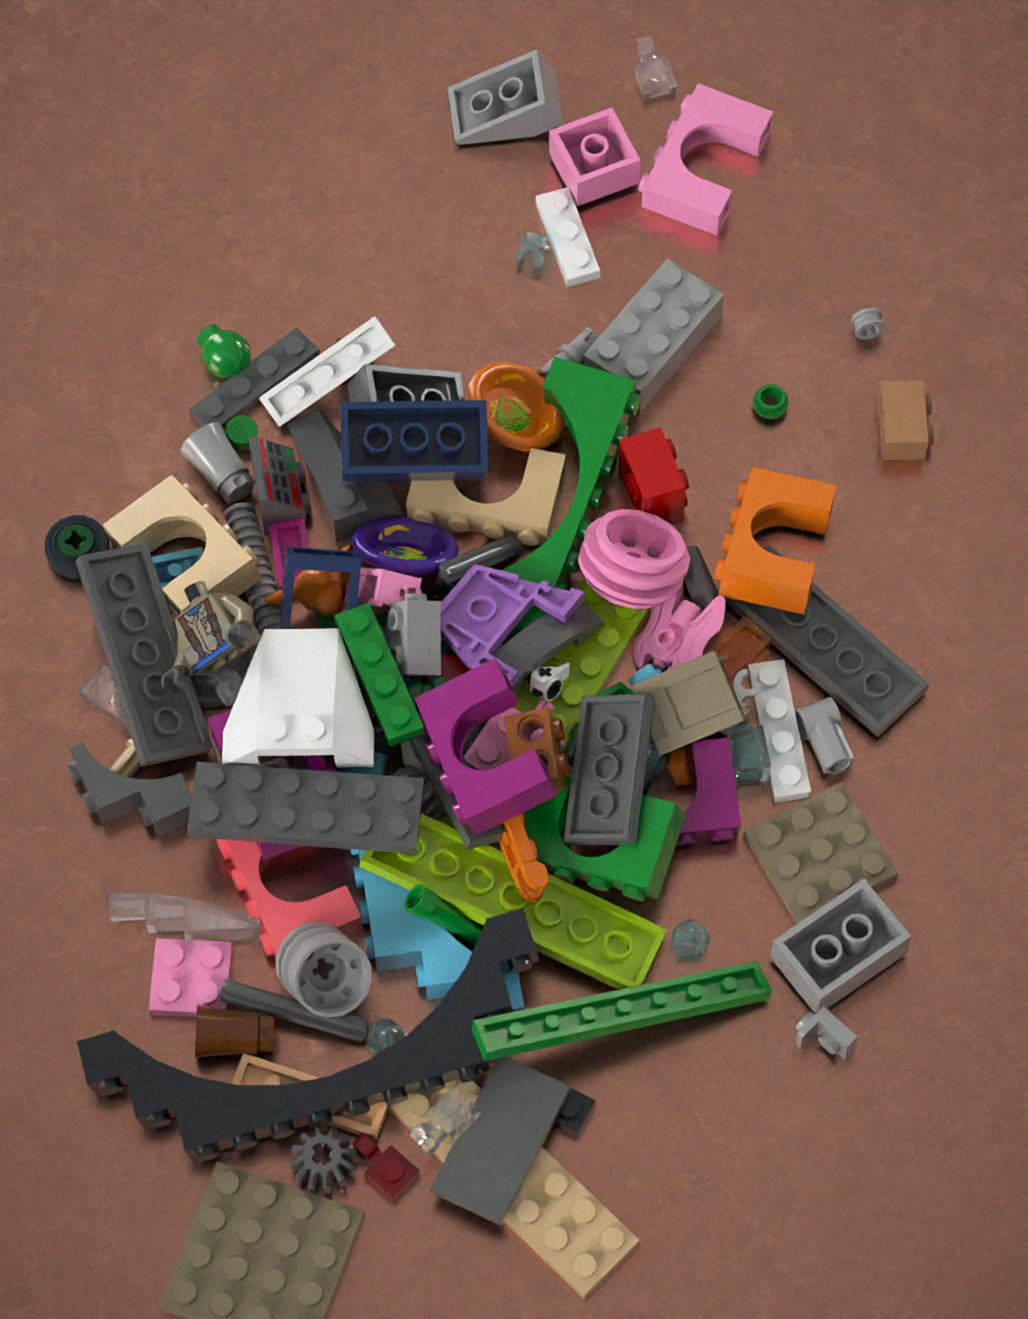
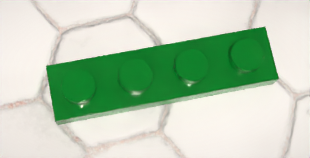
M366 603L334 615L337 628H339L344 644L388 745L392 746L424 734L422 721L370 604Z

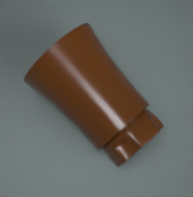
M197 1004L195 1058L243 1053L257 1055V1051L273 1052L274 1016H259V1012L217 1009Z

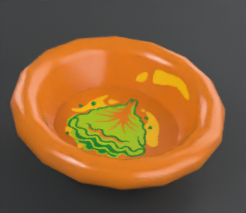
M513 362L490 363L475 372L468 385V400H487V435L505 447L523 452L530 451L531 448L543 450L558 440L565 427V420L554 405L545 403L542 389L546 379L544 376L527 366Z

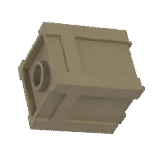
M715 650L631 686L634 694H649L654 697L650 733L659 755L685 746L746 719L744 712L750 709L749 705L741 707L722 662L723 659L728 657L727 654L720 656L718 650Z

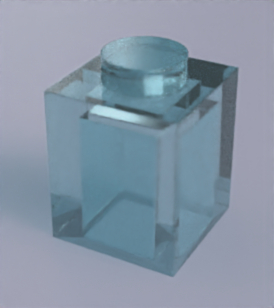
M739 724L732 729L726 730L725 738H729L735 784L768 781L771 763L763 725Z

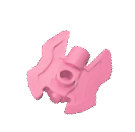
M682 586L681 591L671 600L664 601L660 606L652 607L650 620L644 631L632 641V657L636 667L641 669L648 665V662L652 659L654 661L653 665L656 668L663 670L665 667H668L667 670L702 656L703 649L709 639L720 631L723 624L725 598L717 596L702 612L700 607L690 601L683 600L680 604L683 593Z

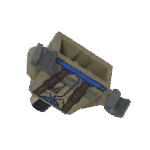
M198 581L187 586L184 592L191 607L176 617L175 625L178 632L177 656L173 668L166 671L162 677V687L172 694L177 693L178 687L186 690L191 686V680L188 678L190 674H215L258 644L261 635L253 625L254 609L252 606L231 593L209 594L204 581Z

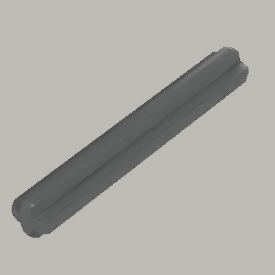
M229 979L225 980L221 988L220 1000L360 1042L365 1040L368 1032L369 1022L355 1016L345 1014L343 1016L326 1018L315 1015L296 999Z

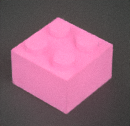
M613 108L549 130V155L566 187H569L576 206L640 183V158Z

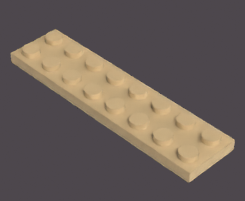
M458 1079L445 1083L446 1087L438 1092L424 1094L421 1090L408 1094L407 1100L398 1104L388 1105V1110L444 1163L482 1090L473 1081L463 1083ZM541 1147L504 1222L585 1299L640 1245V1239Z

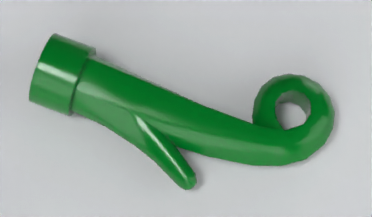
M419 884L409 892L405 900L404 907L407 912L421 920L427 919L469 943L476 945L483 928L439 900L437 893Z

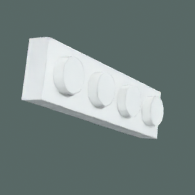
M374 316L260 396L259 399L280 427L353 376L364 364H370L396 344L377 317Z
M781 659L748 664L747 671L749 672L750 687L753 688L758 681L763 685L760 694L753 697L773 802L779 803L810 798L811 788L785 661Z

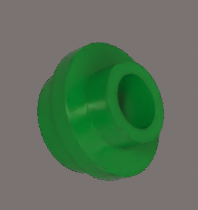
M765 385L755 393L753 408L763 418H779L787 411L788 396L777 385ZM767 401H772L776 403V405L769 406L764 403Z

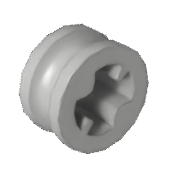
M876 307L865 308L856 312L851 317V324L855 327L857 338L871 339L883 333L886 325L881 319L882 313L880 309Z

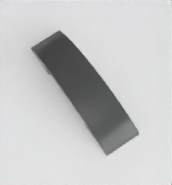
M582 602L566 623L547 613L516 634L492 656L518 671L519 680L512 687L514 692L522 687L523 678L571 643L579 646L605 626V622Z

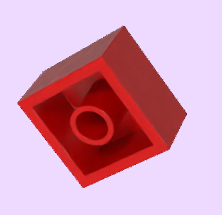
M661 427L620 439L618 475L632 509L656 515L671 525L683 522L684 507L688 506L685 490L689 489V481L683 468L678 469L675 463L677 454L673 441L665 439Z

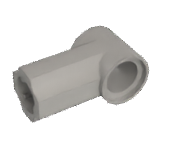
M831 697L795 709L799 730L805 740H810L824 774L830 773L833 775L844 771L847 767L854 764V756L841 729L842 721L839 710Z

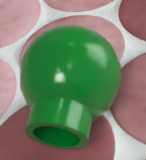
M211 324L205 327L198 335L197 344L203 349V361L213 375L229 379L231 376L240 374L248 367L251 360V348L246 338L233 330H222L217 324Z

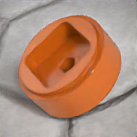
M686 747L672 750L671 758L667 762V772L674 779L676 786L690 785L693 782L690 751Z

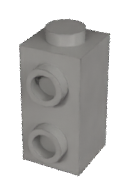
M405 594V600L391 603V610L387 618L388 627L391 630V647L389 649L400 674L406 678L441 676V601H427V594Z

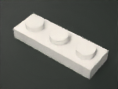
M569 187L537 195L536 206L567 287L599 279L600 269Z

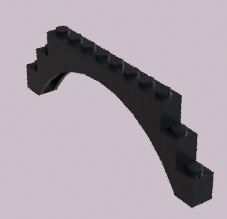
M524 908L486 919L474 950L461 975L441 1003L408 1035L367 1061L327 1077L287 1085H236L196 1077L155 1060L114 1030L79 1040L77 1045L87 1085L95 1094L99 1092L100 1095L115 1094L123 1090V1085L127 1084L135 1117L142 1126L148 1125L149 1128L162 1127L171 1123V1118L176 1117L185 1152L191 1159L197 1158L198 1161H206L218 1157L220 1151L235 1147L236 1150H243L258 1144V1139L272 1135L274 1139L290 1136L295 1133V1128L310 1124V1127L327 1125L333 1121V1115L338 1116L347 1112L348 1116H357L370 1111V1106L385 1101L386 1105L398 1104L407 1100L408 1094L422 1090L424 1094H430L446 1087L445 1083L460 1079L461 1082L465 1083L481 1078L483 1076L482 1072L490 1070L488 1060L484 1061L471 1030L473 1021L514 1012L503 972L508 970L511 973L526 971L533 966L532 963L538 962L539 958Z

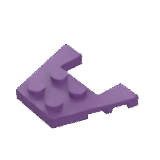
M473 564L441 602V636L468 669L472 670L495 658L492 654L531 607L536 606L561 622L566 623L584 601V592L574 588L567 591L551 587L550 582L541 581L539 584L519 579L517 574ZM495 658L506 672L513 687L519 680L518 671Z

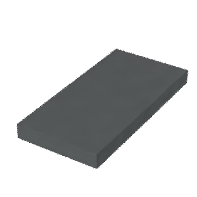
M651 695L582 696L563 842L569 845H636L654 697Z
M507 1056L498 1058L430 1188L431 1193L502 1226L571 1091V1086Z

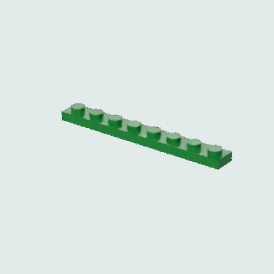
M757 960L473 1021L471 1030L484 1061L766 1001L770 999L772 989Z

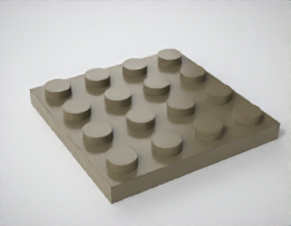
M217 1161L159 1307L161 1311L184 1319H326L364 1219V1210Z

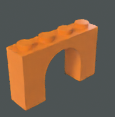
M752 467L748 481L742 479L737 500L742 501L741 507L736 505L733 507L730 527H735L733 533L727 531L725 535L722 553L727 554L726 559L719 558L714 579L721 581L719 596L805 615L816 564L774 555L760 547L753 536L759 531L773 526H787L826 535L837 485Z

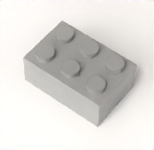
M863 878L773 940L770 958L816 1014L823 1006L826 1009L904 956L908 952L911 935Z

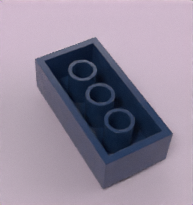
M487 400L341 402L342 482L487 479Z

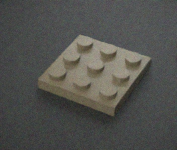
M842 782L744 830L743 837L796 924L863 878L874 891L898 878L899 873Z

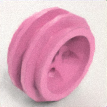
M620 509L608 512L587 527L584 541L580 548L578 562L587 584L598 595L624 607L648 609L660 606L664 601L671 600L681 591L684 576L688 572L690 555L681 534L667 521L640 510Z

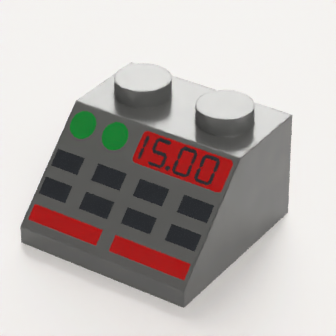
M250 437L249 444L264 535L270 534L268 524L304 518L307 528L305 514L312 513L309 492H301L300 483L306 482L303 461L296 462L294 448L259 437Z

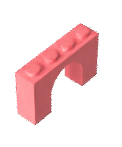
M216 839L224 860L231 858L235 869L230 872L238 892L245 890L250 901L245 903V907L252 923L259 922L264 933L259 935V938L267 956L274 954L276 959L281 942L290 931L304 923L318 921L334 925L347 937L363 932L361 916L347 885L308 901H283L269 893L261 882L264 869L272 858L263 861L256 842Z

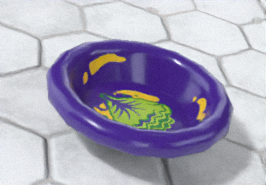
M386 517L368 521L355 530L351 539L354 552H360L361 559L377 569H384L412 577L424 576L440 571L439 565L457 557L459 553V547L454 536L445 529L435 524L414 521L412 518Z

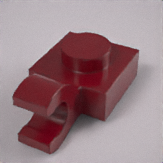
M364 1133L352 1143L356 1155L370 1166L364 1172V1177L392 1202L420 1174V1170L392 1145L382 1153L377 1145Z

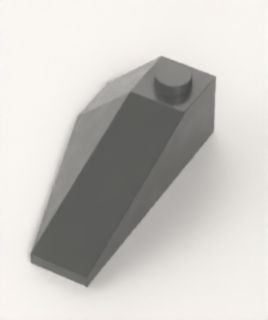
M321 411L286 422L336 542L353 536L355 530L368 521L386 517H403L391 486L386 481L342 482L341 433Z

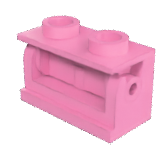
M361 568L357 605L369 603L370 606L380 607L379 612L389 613L391 603L405 600V594H422L420 588L422 579L384 569ZM347 584L346 594H345V598H344V603H346V604H347L348 584Z

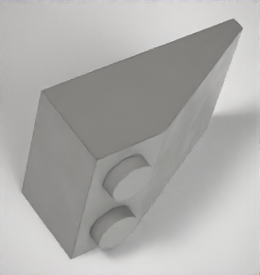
M537 49L447 88L454 138L458 145L534 137L564 124L555 69Z

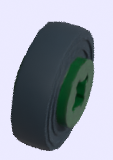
M71 515L60 519L49 529L45 537L44 551L49 565L59 575L70 579H78L81 577L75 562L80 555L107 551L110 548V542L103 526L95 519L85 515Z

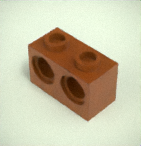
M548 707L504 716L509 759L512 760L534 749L543 762L548 764L547 769L556 790H565V776L570 775V767L566 754L561 752L560 741L565 740L562 720L560 718L556 719ZM544 729L540 738L530 741V736L535 730Z

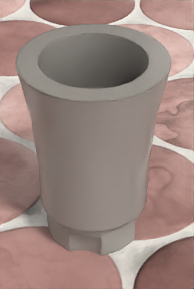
M212 422L199 428L182 444L180 454L196 467L217 494L222 495L227 503H235L246 497L253 490L255 481L249 474V469L229 442L219 422Z

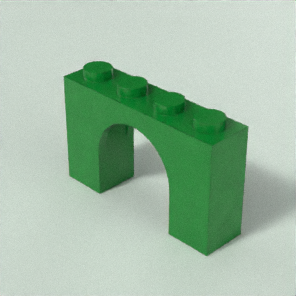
M565 776L566 789L557 791V796L523 812L524 829L528 839H532L536 846V861L545 865L547 871L553 872V876L570 883H574L575 878L588 881V886L604 892H608L610 887L623 890L622 894L638 901H643L645 896L658 900L686 814L677 803L642 795L636 845H619L615 850L606 855L584 857L574 853L571 846L563 842L572 777Z

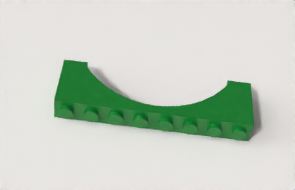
M554 357L542 387L545 403L554 405L574 437L580 458L578 486L568 513L556 531L530 555L501 571L517 574L519 579L540 584L541 581L550 582L551 587L567 590L566 578L569 572L574 573L577 568L578 547L581 540H584L587 527L592 523L590 517L593 509H599L602 504L605 489L602 488L606 477L611 478L617 462V458L614 457L617 447L620 446V439L628 436L629 426H626L630 415H636L641 395L637 394L636 381L633 379ZM536 606L531 607L507 637L513 638L528 625L547 613Z

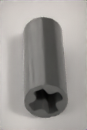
M689 546L686 548L690 555L688 572L684 576V582L693 603L700 607L703 612L719 596V592L699 547Z

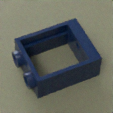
M286 546L279 629H305L290 627L295 569L348 572L349 582L346 611L357 607L361 570L360 552Z

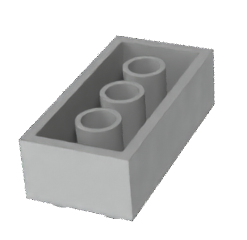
M667 258L583 355V365L635 380L637 394L641 395L637 412L641 413L720 320L723 314L724 294Z

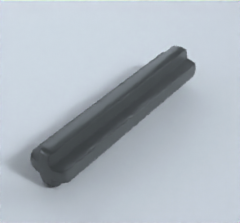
M510 534L447 560L439 565L440 572L437 573L439 579L443 578L445 583L448 584L461 579L473 564L490 567L521 552L520 546L522 541L517 539L515 535Z

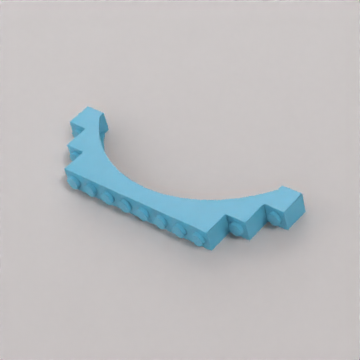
M441 636V653L446 654L452 648ZM387 642L388 647L390 648L391 642ZM404 677V678H405V685H406V687H407V682L417 681V680H418L419 682H422V679H423V678H406V677ZM374 752V767H338V772L384 775L388 755ZM351 849V855L359 854L361 861L366 850ZM359 866L353 867L356 888L364 889L366 901L359 902L362 924L370 923L371 936L364 937L367 958H375L377 971L415 966L418 987H426L428 1000L445 997L465 969L472 951L459 943L444 928L427 919L421 920L407 912L404 905L410 890ZM504 971L503 976L514 1012L524 1010L519 974L506 973Z

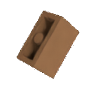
M924 380L881 381L878 402L882 460H925L927 447L934 445L933 425H927V415H931L932 399L931 394H925Z

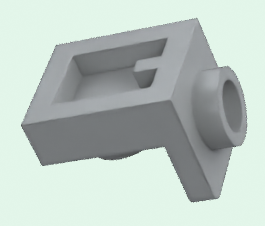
M824 1006L816 1014L812 1012L807 1013L796 1026L798 1032L795 1044L801 1049L816 1034L819 1036L820 1044L829 1053L835 1054L837 1052L844 1059L856 1049L858 1036Z

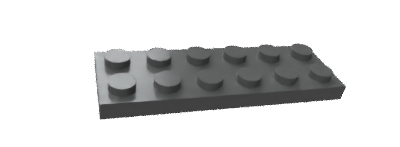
M147 543L80 555L75 562L141 767L209 752L213 745L192 680L191 686L188 689L183 690L178 687L176 694L170 693L161 685L163 675L166 671L173 668L177 656V634Z
M770 545L764 548V550L774 555L782 556ZM812 583L805 615L724 597L729 607L877 737L928 690L929 683L814 583Z
M197 762L187 833L188 837L417 854L424 778Z

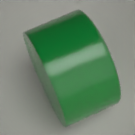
M245 415L231 418L226 425V436L235 451L245 452L250 450L249 438L258 436L256 422Z

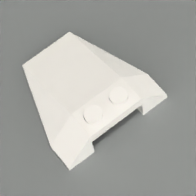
M339 628L264 629L223 731L222 764L261 766V756L334 755L336 767H374V728Z

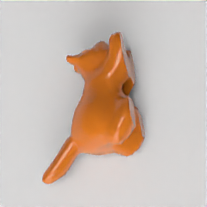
M348 544L341 551H354L351 544ZM304 569L296 577L293 600L298 599L307 610L319 612L322 616L336 615L342 611L344 606L342 594L347 589L349 573ZM282 589L267 596L265 602L268 605L281 604Z

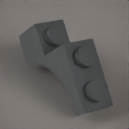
M83 742L69 747L72 761L67 763L70 774L75 784L82 781L87 791L81 794L90 815L97 812L102 824L136 809L139 810L146 827L153 825L158 837L188 824L192 794L181 773L161 779H133L105 768L92 757Z

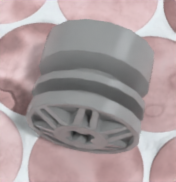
M320 921L304 923L290 931L279 946L276 955V974L282 986L311 1013L326 1018L343 1016L357 1008L367 996L372 982L371 964L367 955L334 925Z

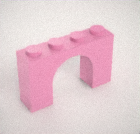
M698 83L693 94L685 96L680 109L681 116L678 121L673 120L670 124L666 137L668 141L664 147H658L653 158L654 167L650 173H644L638 190L642 192V207L717 236L731 210L732 190L695 176L684 166L682 158L690 149L704 143L725 144L758 157L772 131L773 111Z

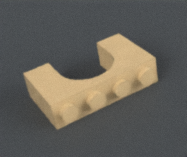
M531 448L520 487L511 497L497 503L484 504L466 498L458 491L454 480L412 481L406 501L407 518H412L414 521L446 526L456 532L472 531L483 533L492 539H500L513 534L522 541V544L528 546L542 545L551 534L566 473V455Z
M171 475L104 523L103 528L115 549L147 543L151 553L165 542L180 537H194L206 542L205 550L200 559L192 567L162 588L171 609L179 616L191 607L184 589L195 582L204 581L209 594L231 593L238 597L260 581L261 577L256 568L259 560L252 549L247 545L242 548L237 543L239 540L234 531L227 524L221 526L217 522L219 519L213 509L207 503L201 505L198 502V496L188 483L181 485Z

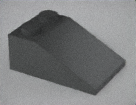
M364 364L347 384L350 402L465 400L460 372Z

